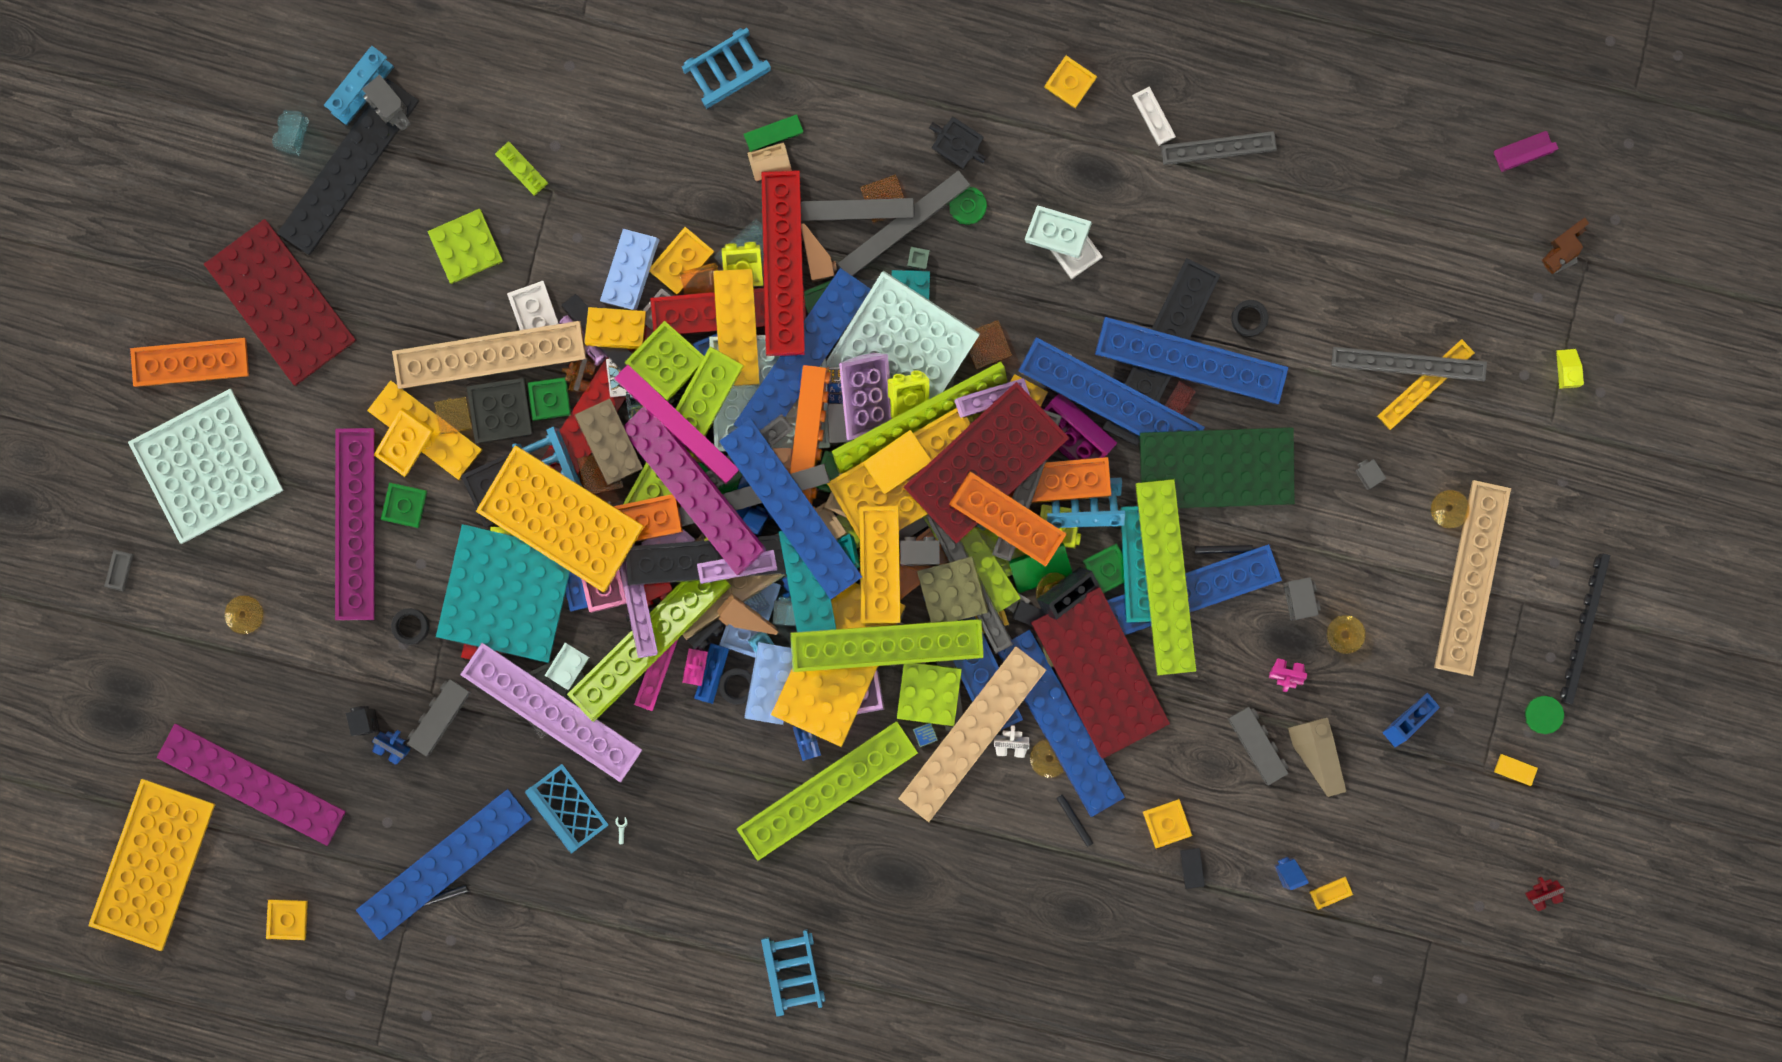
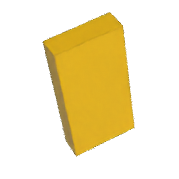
M1500 754L1494 772L1531 786L1538 768Z
M1346 877L1309 891L1317 910L1353 895Z

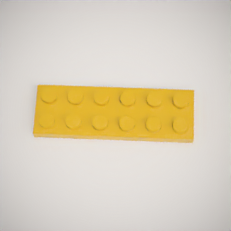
M752 269L713 271L718 351L744 365L734 386L759 385Z
M390 381L367 411L390 427L400 409L404 408L433 428L434 431L421 452L460 480L461 475L468 470L482 449L406 391L398 389V386Z
M899 506L859 507L860 570L862 576L861 624L901 623Z

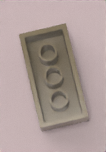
M611 399L575 414L578 425L607 486L643 469Z

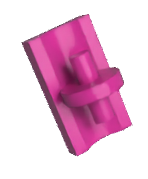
M689 648L682 683L702 686L708 652Z
M1277 659L1269 673V678L1276 679L1277 685H1282L1283 692H1287L1289 687L1296 688L1297 684L1303 685L1304 680L1307 678L1304 664L1294 663L1293 669L1289 670L1286 669L1287 661Z

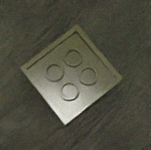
M973 556L917 571L931 622L958 621L989 612Z

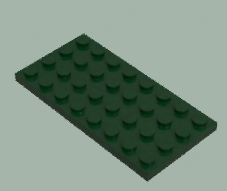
M1293 427L1139 432L1140 483L1174 479L1178 508L1295 504Z

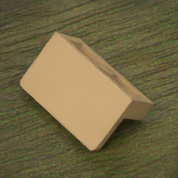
M784 143L747 153L755 181L762 180L761 172L792 171Z

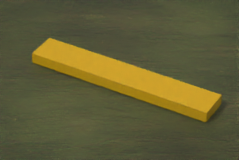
M1461 339L1442 357L1468 360L1475 352ZM1420 376L1377 417L1391 430L1447 378Z

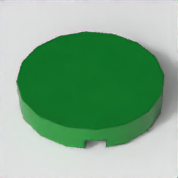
M969 187L949 203L950 214L960 224L972 225L979 222L984 217L987 209L985 196L977 188Z
M1536 697L1528 703L1525 709V721L1529 728L1536 733H1553L1563 723V707L1553 697Z

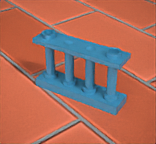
M747 28L736 30L729 39L695 59L692 57L684 62V66H682L683 72L686 74L691 71L704 93V98L701 100L706 109L771 71L768 61H759L746 37L750 35ZM740 42L753 64V68L747 72L742 69L729 48ZM722 51L737 74V78L732 81L725 78L713 58ZM706 61L720 82V88L715 91L709 88L697 66Z
M373 46L368 49L324 104L331 111V114L346 126H348L367 102L363 97L365 92L362 88L379 74L385 79L394 68L386 60L387 57Z
M558 427L547 429L548 435H546V438L522 448L521 444L517 443L512 444L513 448L516 445L528 453L547 445H553L554 455L541 461L547 465L556 462L560 463L562 468L561 474L582 486Z
M1110 478V511H1099L1097 498H1090L1091 512H1079L1078 499L1071 500L1072 512L1060 513L1059 501H1051L1052 513H1047V521L1058 529L1124 526L1125 510L1118 511L1117 496H1121L1122 479Z
M807 929L803 930L804 937L775 943L770 941V937L761 939L776 1017L784 1015V1010H787V1007L817 1002L818 1008H821L823 1006L822 1002H825L824 991L819 990L811 945L814 944L812 933L808 934ZM806 944L808 956L779 962L774 960L773 953L776 950ZM810 964L812 975L783 981L777 977V972L780 969ZM813 982L815 994L788 1000L782 999L780 991H783V988Z

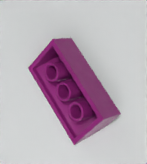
M1058 394L1044 409L1062 416L1059 427L1069 439L1058 450L1069 460L1104 458L1117 444L1086 414L1061 394Z

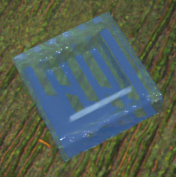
M761 591L745 601L757 613L770 607Z

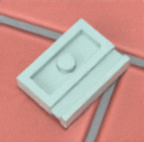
M565 643L545 676L570 690L590 657Z

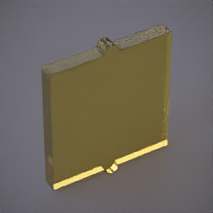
M465 397L448 398V400L434 402L440 434L452 432L457 434L458 431L472 429Z

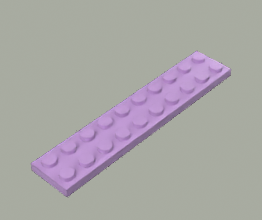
M481 643L461 673V676L619 782H622L642 752L641 748L599 720L591 721L577 705L483 643Z

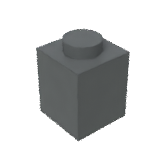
M1365 459L1358 464L1359 468L1355 470L1367 490L1386 479L1374 459L1371 461Z

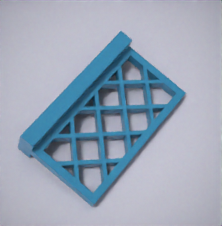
M563 764L525 791L527 797L571 854L608 826V823ZM560 770L566 776L565 784L554 782V775ZM541 784H551L550 795H542L537 788ZM553 785L565 786L563 797L552 796ZM567 787H574L578 791L577 799L565 798ZM579 794L582 796L584 800L579 799ZM551 798L563 800L561 811L551 808ZM565 800L576 801L575 813L563 811ZM578 802L588 804V814L577 813ZM563 814L574 815L573 826L564 825L562 822ZM576 816L588 817L586 828L575 827ZM590 817L598 818L603 825L598 829L589 828ZM574 830H586L585 839L578 843L574 838ZM588 831H594L588 836Z

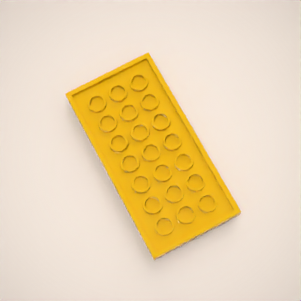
M956 408L913 434L930 459L933 460L971 423L967 416L960 418ZM863 462L834 478L830 483H827L859 540V507L899 506V530L928 514L903 488L919 472L885 495Z
M516 445L476 510L482 516L602 592H606L644 528V525Z
M854 583L831 599L836 629L898 624H861V585ZM900 603V609H901V615H902V613H903V611H904V609H905L906 606ZM878 666L793 672L791 670L771 715L842 747Z
M141 779L88 926L163 951L215 804Z

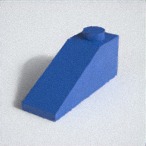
M756 506V509L751 507L743 521L754 534L761 536L769 515L766 514V509L760 506Z
M1426 693L1382 733L1396 747L1407 741L1440 707Z
M1285 857L1278 860L1279 864L1274 865L1284 888L1293 890L1309 883L1295 859Z

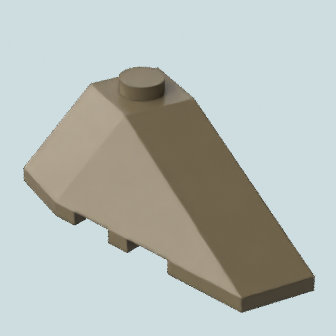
M1321 718L1289 727L1288 732L1294 749L1302 758L1304 764L1308 767L1326 796L1330 797L1346 792L1328 718Z

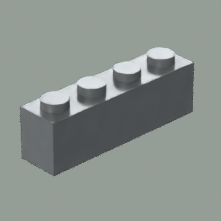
M453 679L444 681L439 689L442 692L438 698L434 697L429 704L430 710L427 714L423 713L418 721L420 725L416 730L413 729L407 737L409 739L407 744L426 757L430 756L471 694L470 690Z
M1246 707L1227 718L1266 785H1270L1288 774V765L1283 758L1280 760L1277 752L1279 750L1274 742L1270 743L1267 736L1269 733L1264 725L1260 726L1257 719H1259V716L1254 708Z

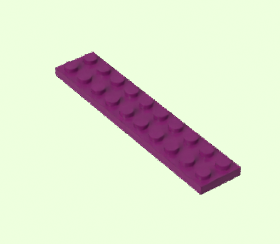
M642 407L623 426L630 442L735 574L740 575L766 548L682 443L661 422Z
M374 428L335 429V620H375Z
M176 723L173 725L157 756L158 759L326 846H329L346 813L345 810Z

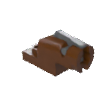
M1586 218L1580 220L1551 242L1554 248L1542 259L1543 265L1551 274H1556L1577 263V256L1580 254L1583 246L1576 236L1578 237L1586 231L1585 226L1589 224Z

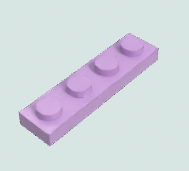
M1024 378L955 399L960 418L985 411L1015 382L1029 394Z
M774 550L763 552L740 575H736L724 559L697 564L701 584L777 570Z

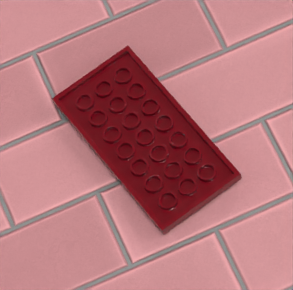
M266 219L259 222L204 263V266L294 386L357 341Z
M1015 382L903 488L957 544L978 524L949 505L969 472L977 475L1008 496L1060 448L1069 437L1032 397Z
M1100 587L1088 593L1086 598L1057 620L1044 615L1031 622L1102 759L1170 724Z

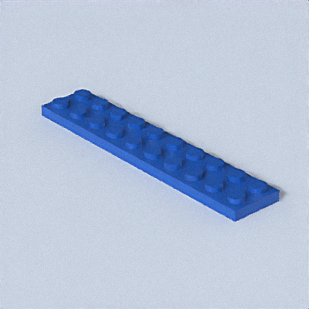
M840 268L804 320L805 355L780 356L733 426L738 428L751 419L760 431L781 413L786 417L800 395L803 365L820 367L871 290L869 287Z
M1104 317L1095 355L1277 405L1280 402L1288 371L1286 366Z
M1037 337L1034 339L1018 370L1021 374L1140 436L1139 432L1204 430L1205 428Z
M751 419L719 441L830 599H833L862 578L857 568Z
M1269 544L1185 573L1189 612L1282 581ZM1125 594L1107 600L1124 635L1151 626V622L1126 623Z
M1028 630L1012 639L1014 645L998 652L1003 662L1017 646L1047 669L1024 700L1090 817L1125 797L1106 763L1100 757L1085 726L1048 664L1031 631Z
M507 789L356 909V911L376 937L381 940L532 820V818L511 791Z

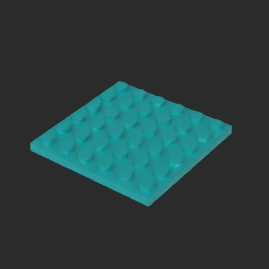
M462 524L436 637L478 647L483 643L495 651L549 663L570 571L515 536Z

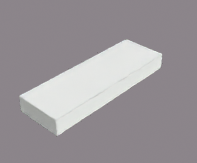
M1147 87L1132 95L1157 145L1160 146L1174 139L1176 136L1151 88Z

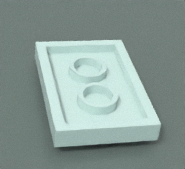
M1037 205L1025 237V242L1079 258L1092 223L1085 219Z

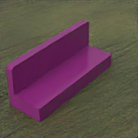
M1544 131L1494 151V155L1501 172L1554 153L1558 150L1556 142H1551L1548 132Z

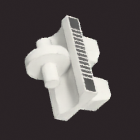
M1011 725L1010 731L1003 730V735H996L994 737V747H996L997 756H1007V748H1015L1014 756L1024 758L1027 749H1029V737H1022V732L1015 731V726Z

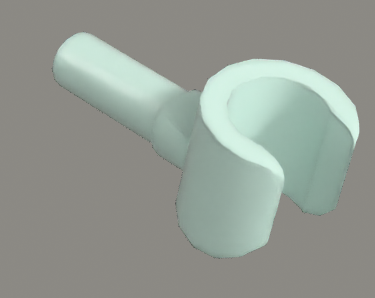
M617 817L615 822L619 827V844H624V828L627 826L628 821L625 817V823L619 825V817Z

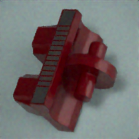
M1542 877L1537 878L1538 884L1533 886L1534 890L1525 893L1535 909L1541 911L1547 907L1545 904L1547 899L1551 898L1553 904L1563 902L1562 893H1565V889L1558 880L1553 882L1551 879L1544 881Z

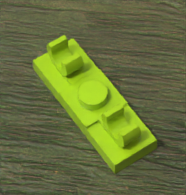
M509 141L495 153L501 162L534 196L548 184Z

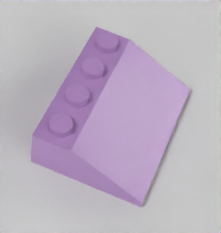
M870 353L839 363L847 440L855 439L892 419L891 400L888 397V379H890L888 354Z

